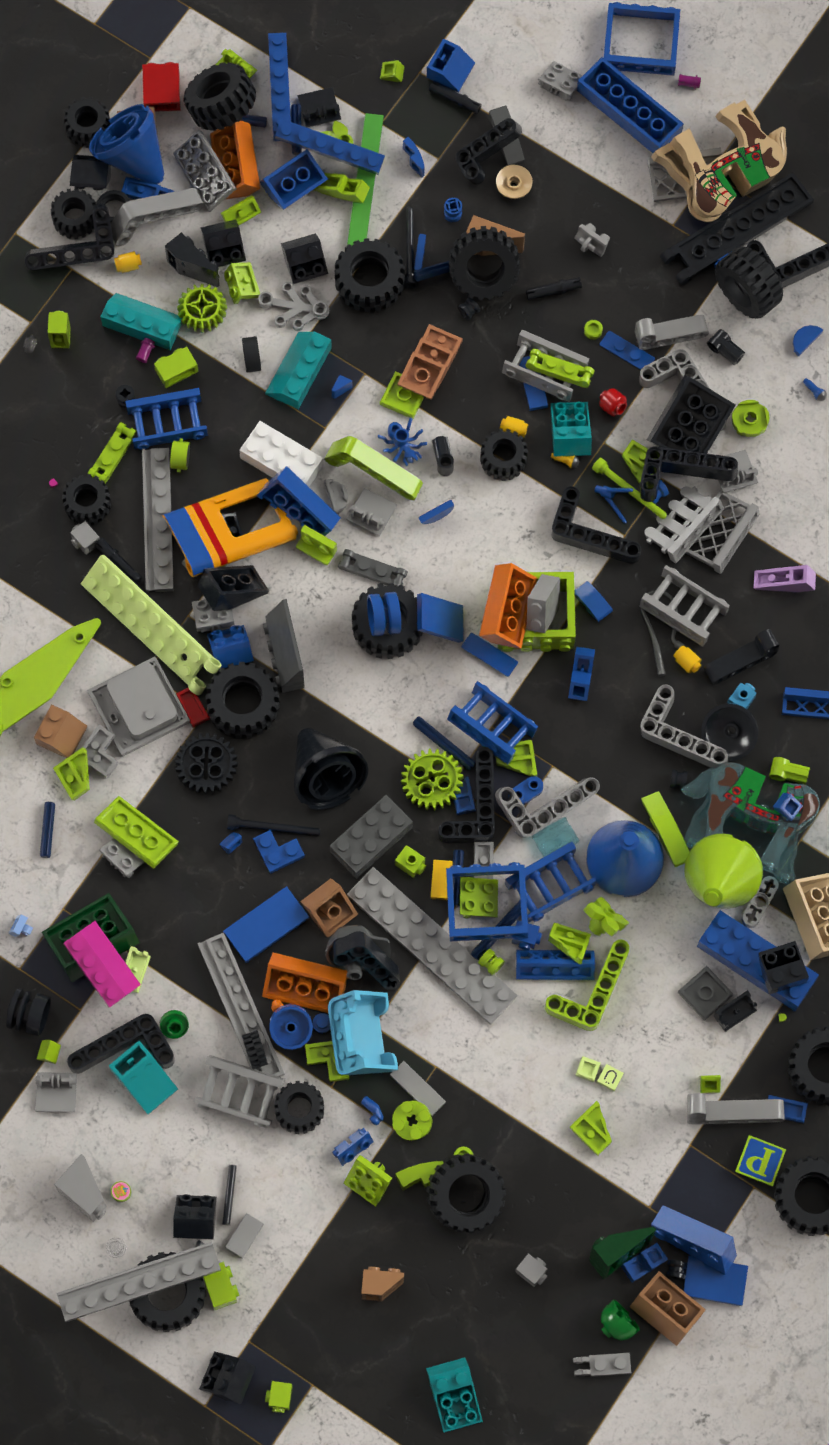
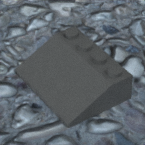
M283 599L265 616L266 623H263L265 635L269 634L270 641H267L269 652H273L274 655L271 662L273 670L277 669L278 676H275L277 687H281L282 693L303 689L305 685L303 666L287 599Z

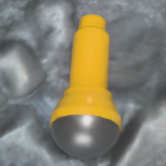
M553 453L551 454L552 459L566 463L570 468H576L579 464L578 457L574 455L554 456Z

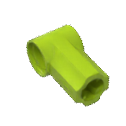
M774 757L769 777L777 781L789 780L806 785L810 767L790 763L788 759L782 757Z

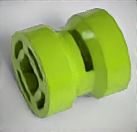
M491 948L478 961V964L486 967L488 973L492 976L505 963L501 957L495 955Z

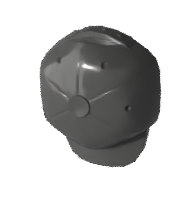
M362 925L338 928L329 939L325 950L329 964L332 967L347 970L346 976L350 980L360 979L362 977L361 971H366V969L357 960L345 966L335 964L333 957V943L353 932L361 931L389 958L391 955L390 941L387 938L374 936Z

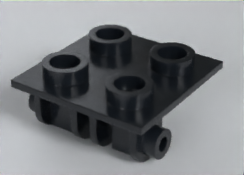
M332 87L297 95L306 127L341 120L339 104L336 102Z

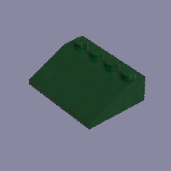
M110 893L42 931L44 938L71 982L85 974L63 943L92 922H97L119 955L129 950L131 946L134 947L140 943L134 929Z
M655 1227L612 1234L606 1238L601 1236L593 1243L589 1262L600 1276L605 1279L651 1243L656 1232Z

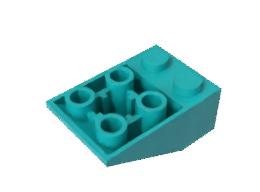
M588 402L550 403L554 456L591 455L592 436Z
M140 1041L136 1042L109 1065L110 1071L147 1114H150L178 1090L173 1081Z
M465 1357L426 1368L443 1432L483 1422L469 1365Z

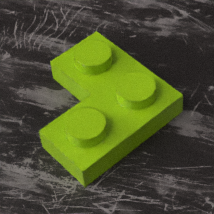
M332 1041L305 1044L307 1065L327 1063L330 1082L349 1080V1075H341L337 1072Z

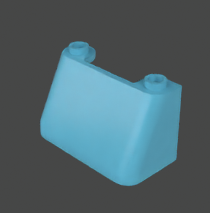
M353 990L336 996L329 1001L328 1013L336 1069L339 1074L356 1075L398 1070L395 1054L391 1052L384 1053L379 1018L380 1015L385 1014L388 1010V993Z

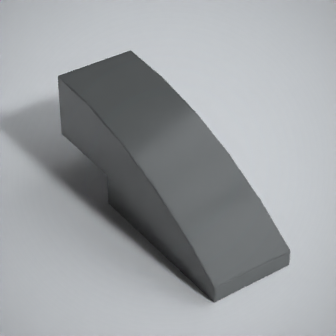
M507 105L489 111V119L493 127L503 120L511 118ZM519 138L501 149L507 166L525 161Z

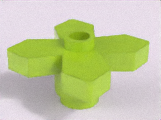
M599 897L594 903H589L583 909L592 918L588 926L589 929L598 936L606 932L613 936L619 930L625 929L629 924L622 915L615 913L611 909L610 904L603 897Z

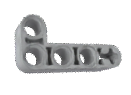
M695 315L653 324L652 319L645 318L637 321L635 325V335L640 350L700 339L709 334L704 315Z

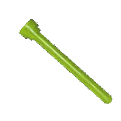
M599 458L594 463L592 470L597 474H605L621 488H632L633 492H628L661 519L667 517L666 512L652 501H643L640 497V492L609 469L607 462L603 458Z

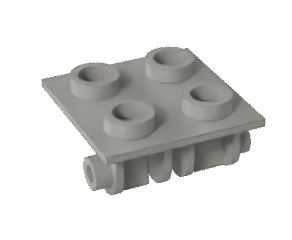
M553 61L538 78V84L541 85V88L550 91V93H553L556 89V96L559 94L560 98L570 101L573 97L572 93L577 88L578 80L582 75Z
M746 450L724 455L733 457L738 461V476L733 481L719 480L723 493L759 483L756 477L758 470L752 467Z
M364 488L355 505L351 506L350 514L346 520L380 536L397 504Z
M206 599L192 602L197 632L210 631V627L214 631V626H217L218 630H220L219 625H221V628H230L232 625H235L232 609L213 611Z
M112 839L99 849L103 854L102 857L106 858L112 866L115 865V869H119L123 877L130 878L134 874L133 871L144 863L142 859L116 839Z
M37 1072L35 1111L75 1112L77 1073Z

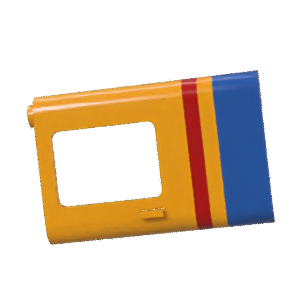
M267 478L162 515L185 556V564L191 577L202 574L204 568L222 567L296 540V535H298L297 527L295 524L292 525L290 519L286 516V512L280 508L275 509L281 520L280 522L239 537L232 535L220 513L221 509L257 497V494L268 482Z

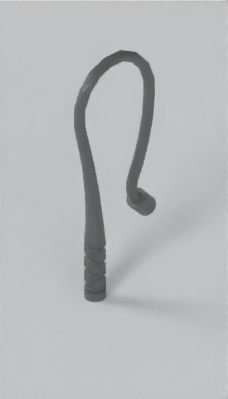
M656 590L651 591L647 594L653 595ZM666 591L662 594L667 596L671 601L673 600V596L667 593ZM641 608V613L651 636L658 676L662 677L666 675L662 653L645 610ZM673 628L671 641L674 647L679 649L684 644L675 640L677 630Z

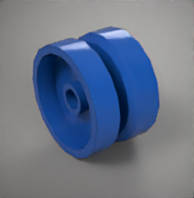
M386 592L383 600L378 593L368 594L367 613L372 636H382L385 628L390 635L400 634L401 611L397 593Z
M287 1004L274 1011L270 1018L269 1030L272 1039L277 1045L284 1049L293 1050L301 1048L309 1041L313 1025L310 1015L304 1008L295 1004ZM289 1024L295 1025L293 1031L287 1029Z

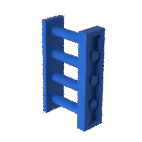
M199 388L125 401L128 415H134L138 438H132L134 449H147L149 446L179 441L180 438L183 440L192 438L198 440L208 436L207 426H200L196 404L201 402ZM187 404L190 408L193 428L182 429L178 407ZM161 409H171L175 431L163 432L160 416ZM151 411L153 414L156 434L145 436L141 416L143 412Z
M477 681L472 691L474 696L462 709L455 705L450 710L447 720L483 747L490 748L496 757L508 765L516 752L513 749L525 734L533 738L538 726L533 720L525 717L490 691L486 685H482ZM482 700L490 707L478 720H475L468 713ZM496 711L504 719L493 731H489L483 724ZM512 723L520 730L508 743H505L498 736Z
M573 842L568 843L525 868V881L528 879L534 880L547 902L546 905L537 909L526 891L527 907L531 912L527 915L528 923L541 920L545 913L583 892L587 894L594 889L596 884L595 877L587 880L573 858L576 852ZM562 860L567 861L581 884L572 890L557 868V863ZM546 869L551 871L564 893L555 900L540 877L541 872ZM513 874L506 878L505 885L508 890L514 888L520 894L519 874Z

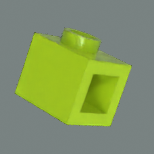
M406 845L395 859V866L415 878L426 867L425 857Z
M272 1381L271 1390H267L265 1402L269 1403V1408H273L272 1412L284 1413L285 1410L289 1411L292 1384Z

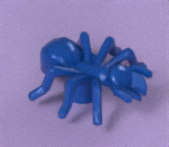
M409 418L406 429L397 422H392L388 426V437L391 440H387L385 436L378 435V438L382 439L386 444L395 445L391 449H383L384 453H392L397 448H400L393 462L399 459L402 450L405 451L403 458L405 466H408L406 459L409 463H413L412 458L416 461L418 457L422 458L419 452L410 449V447L419 449L427 445V442H421L419 445L408 443L416 440L423 433V429H421L415 436L409 438L412 418Z

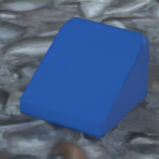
M341 375L338 376L332 388V398L335 399L352 388V380Z
M783 793L773 805L777 812L790 821L794 819L803 807L791 793Z
M232 832L219 845L227 854H230L242 843V836Z

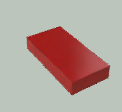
M189 688L176 693L190 719L192 728L210 720L199 697L191 692Z

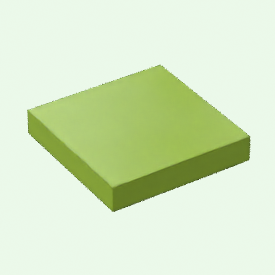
M395 371L380 401V405L414 419L424 396L398 386L397 384L402 374Z

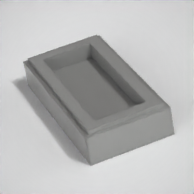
M246 1213L225 1248L243 1259L264 1224Z

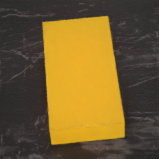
M433 860L431 899L448 900L446 868L453 866V861Z

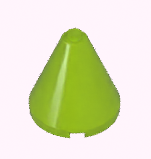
M713 834L698 841L690 850L684 868L685 879L692 893L705 904L721 909L736 908L749 902L759 890L763 878V866L756 850L745 840L742 842L733 838V835Z

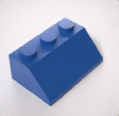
M306 149L263 178L260 184L268 196L284 210L327 181L328 178L309 150Z

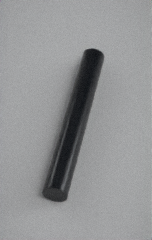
M229 1165L223 1225H230L237 1165Z

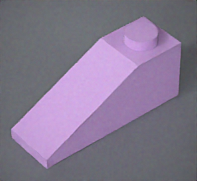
M808 565L756 570L754 572L755 590L786 592L815 590L816 572Z

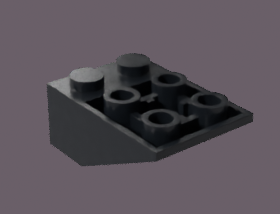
M181 232L165 245L167 262L178 274L215 287L220 286L218 266L206 258L207 256L202 249H197L194 246V242L189 236H185Z

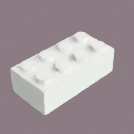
M259 421L239 450L240 459L272 478L288 466L308 487H310L323 468V458L261 421Z

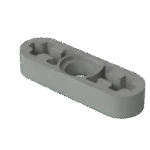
M767 876L762 880L759 890L743 913L742 923L744 926L754 928L758 925L778 889L779 883L776 878ZM772 882V887H774V889L770 888L766 895L764 893L767 886L766 884ZM762 897L766 904L763 907H758L755 904L756 898ZM754 909L755 911H757L754 916V920L756 921L752 920L750 923L747 921L748 917H746V915L750 916Z

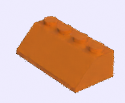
M239 121L235 122L231 127L227 126L223 130L217 129L210 133L212 149L237 188L226 199L246 197L260 189L250 123Z
M512 563L495 565L480 629V637L493 644L517 649L522 648L527 625V599L536 585L537 577Z
M273 952L267 967L262 997L273 1000L279 999L281 1002L328 1013L329 1001L336 996L344 994L347 983V970Z

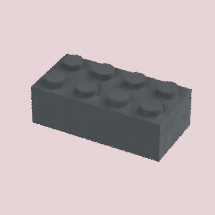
M385 795L330 845V853L357 879L413 828V821Z

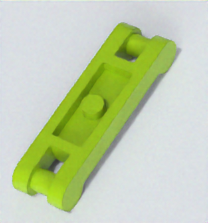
M538 349L531 350L529 354L530 359L527 360L525 365L526 368L583 388L589 387L590 378L595 372L592 367H583L541 353Z
M120 422L99 458L88 471V474H91L92 478L94 476L99 477V481L103 480L106 484L133 442L132 438L136 437L137 430L129 429L126 427V424ZM122 434L127 436L125 440L120 438ZM102 470L104 473L101 475L98 471Z

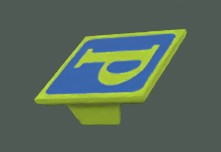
M749 1135L735 1172L773 1186L786 1149Z

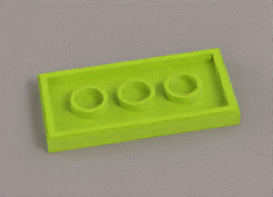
M120 796L94 820L97 826L153 869L179 842Z

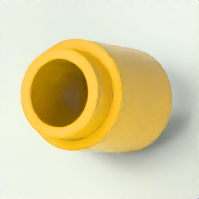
M135 251L121 254L114 258L117 272L122 271V273L138 270V265H142L140 254L136 255Z
M507 416L506 419H502L500 429H503V432H506V429H510V433L515 431L518 433V437L522 436L525 438L528 424L524 423L525 421Z
M684 645L673 655L676 658L675 661L687 673H695L702 666L700 664L702 659Z

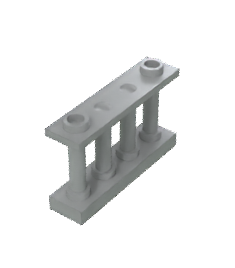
M521 330L517 342L520 348L512 363L507 360L504 361L502 373L510 378H515L550 393L561 400L570 402L573 389L570 388L571 383L564 381L562 385L553 381V377L541 376L535 371L519 366L526 351H531L532 349H538L541 353L583 367L588 366L589 358Z
M666 565L661 575L665 579L653 595L644 594L639 607L703 647L710 634L707 632L708 627L718 613L725 616L730 605L724 599L714 596L679 574L675 568H670ZM672 582L681 589L669 605H664L659 599ZM686 593L697 598L685 615H680L675 611ZM702 603H705L713 609L703 623L698 626L691 622V619Z
M212 1055L207 1056L205 1064L210 1065L209 1069L211 1071L203 1097H196L194 1099V1102L198 1103V1107L209 1110L211 1107L255 1121L254 1125L265 1128L266 1125L270 1126L273 1120L266 1117L273 1094L278 1087H283L285 1078ZM222 1069L229 1071L228 1075L230 1076L222 1102L219 1104L210 1101L218 1072H221ZM241 1075L248 1077V1085L241 1108L238 1110L229 1107L236 1080ZM260 1081L266 1083L267 1090L259 1116L248 1113L255 1086Z

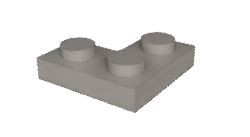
M99 724L85 742L83 748L87 750L88 764L108 778L119 762L104 751L116 736Z

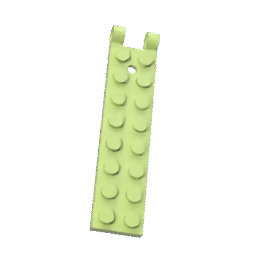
M100 555L81 582V585L188 684L191 692L201 695L206 685L196 677L197 673L204 665L208 672L216 674L222 666L220 661L203 648L105 555ZM183 654L187 655V660L183 659Z

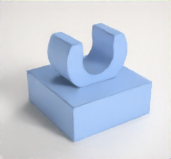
M21 914L16 917L9 934L14 937L19 936L20 933L28 936L31 934L33 927L25 924L28 918Z

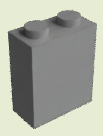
M544 574L540 576L527 599V630L546 633L559 610L560 577Z

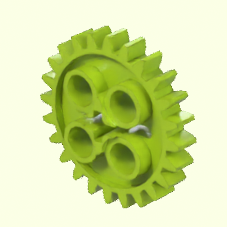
M430 748L428 754L421 750L420 757L414 754V761L408 759L410 766L404 765V769L407 772L401 773L402 777L405 778L401 780V784L405 785L403 792H407L406 798L412 797V804L418 801V808H421L424 804L426 810L430 806H433V809L436 810L437 805H440L443 809V803L445 802L451 805L450 798L456 800L455 793L461 794V790L458 787H463V782L459 780L464 779V776L459 774L462 772V768L457 767L459 765L458 760L453 761V755L447 757L446 751L440 754L439 749L432 753ZM436 765L443 766L439 771L433 769ZM418 771L425 772L422 777H417L415 774ZM431 777H433V778L435 779L434 782H431V780H430ZM442 782L450 783L446 788L440 787ZM425 788L431 789L429 794L421 793Z

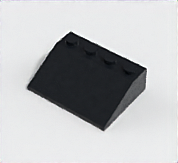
M684 375L646 440L657 447L708 453L736 404L693 378Z

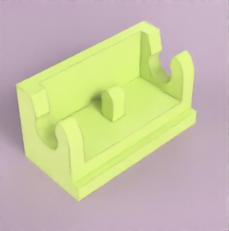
M131 946L125 963L139 983L142 984L151 956H149L148 952H140L136 947ZM141 985L133 990V992L139 993Z

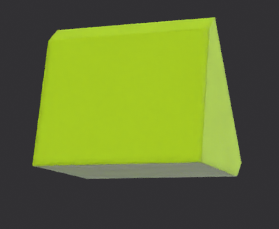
M42 1040L37 1060L56 1064L61 1045L52 1040Z
M721 1075L699 1076L700 1093H720Z

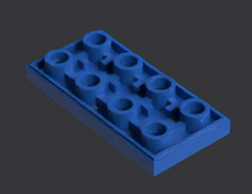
M286 886L223 932L245 963H247L307 921L309 916Z

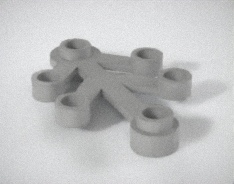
M285 282L282 285V291L284 294L289 295L292 301L273 298L272 294L266 291L260 293L258 297L259 305L263 308L275 306L291 309L283 315L275 317V325L278 328L284 327L286 321L301 312H308V314L301 319L297 318L293 321V328L296 331H301L305 324L315 318L322 320L329 315L328 305L321 301L318 302L308 285L301 287L300 294L302 297L307 298L311 305L303 303L290 282ZM286 286L291 287L290 290H285L284 288ZM303 290H308L309 292L305 294ZM263 300H269L268 303H263ZM321 309L323 313H318L317 310ZM281 319L283 323H278L277 321ZM296 323L302 324L300 327L295 326Z

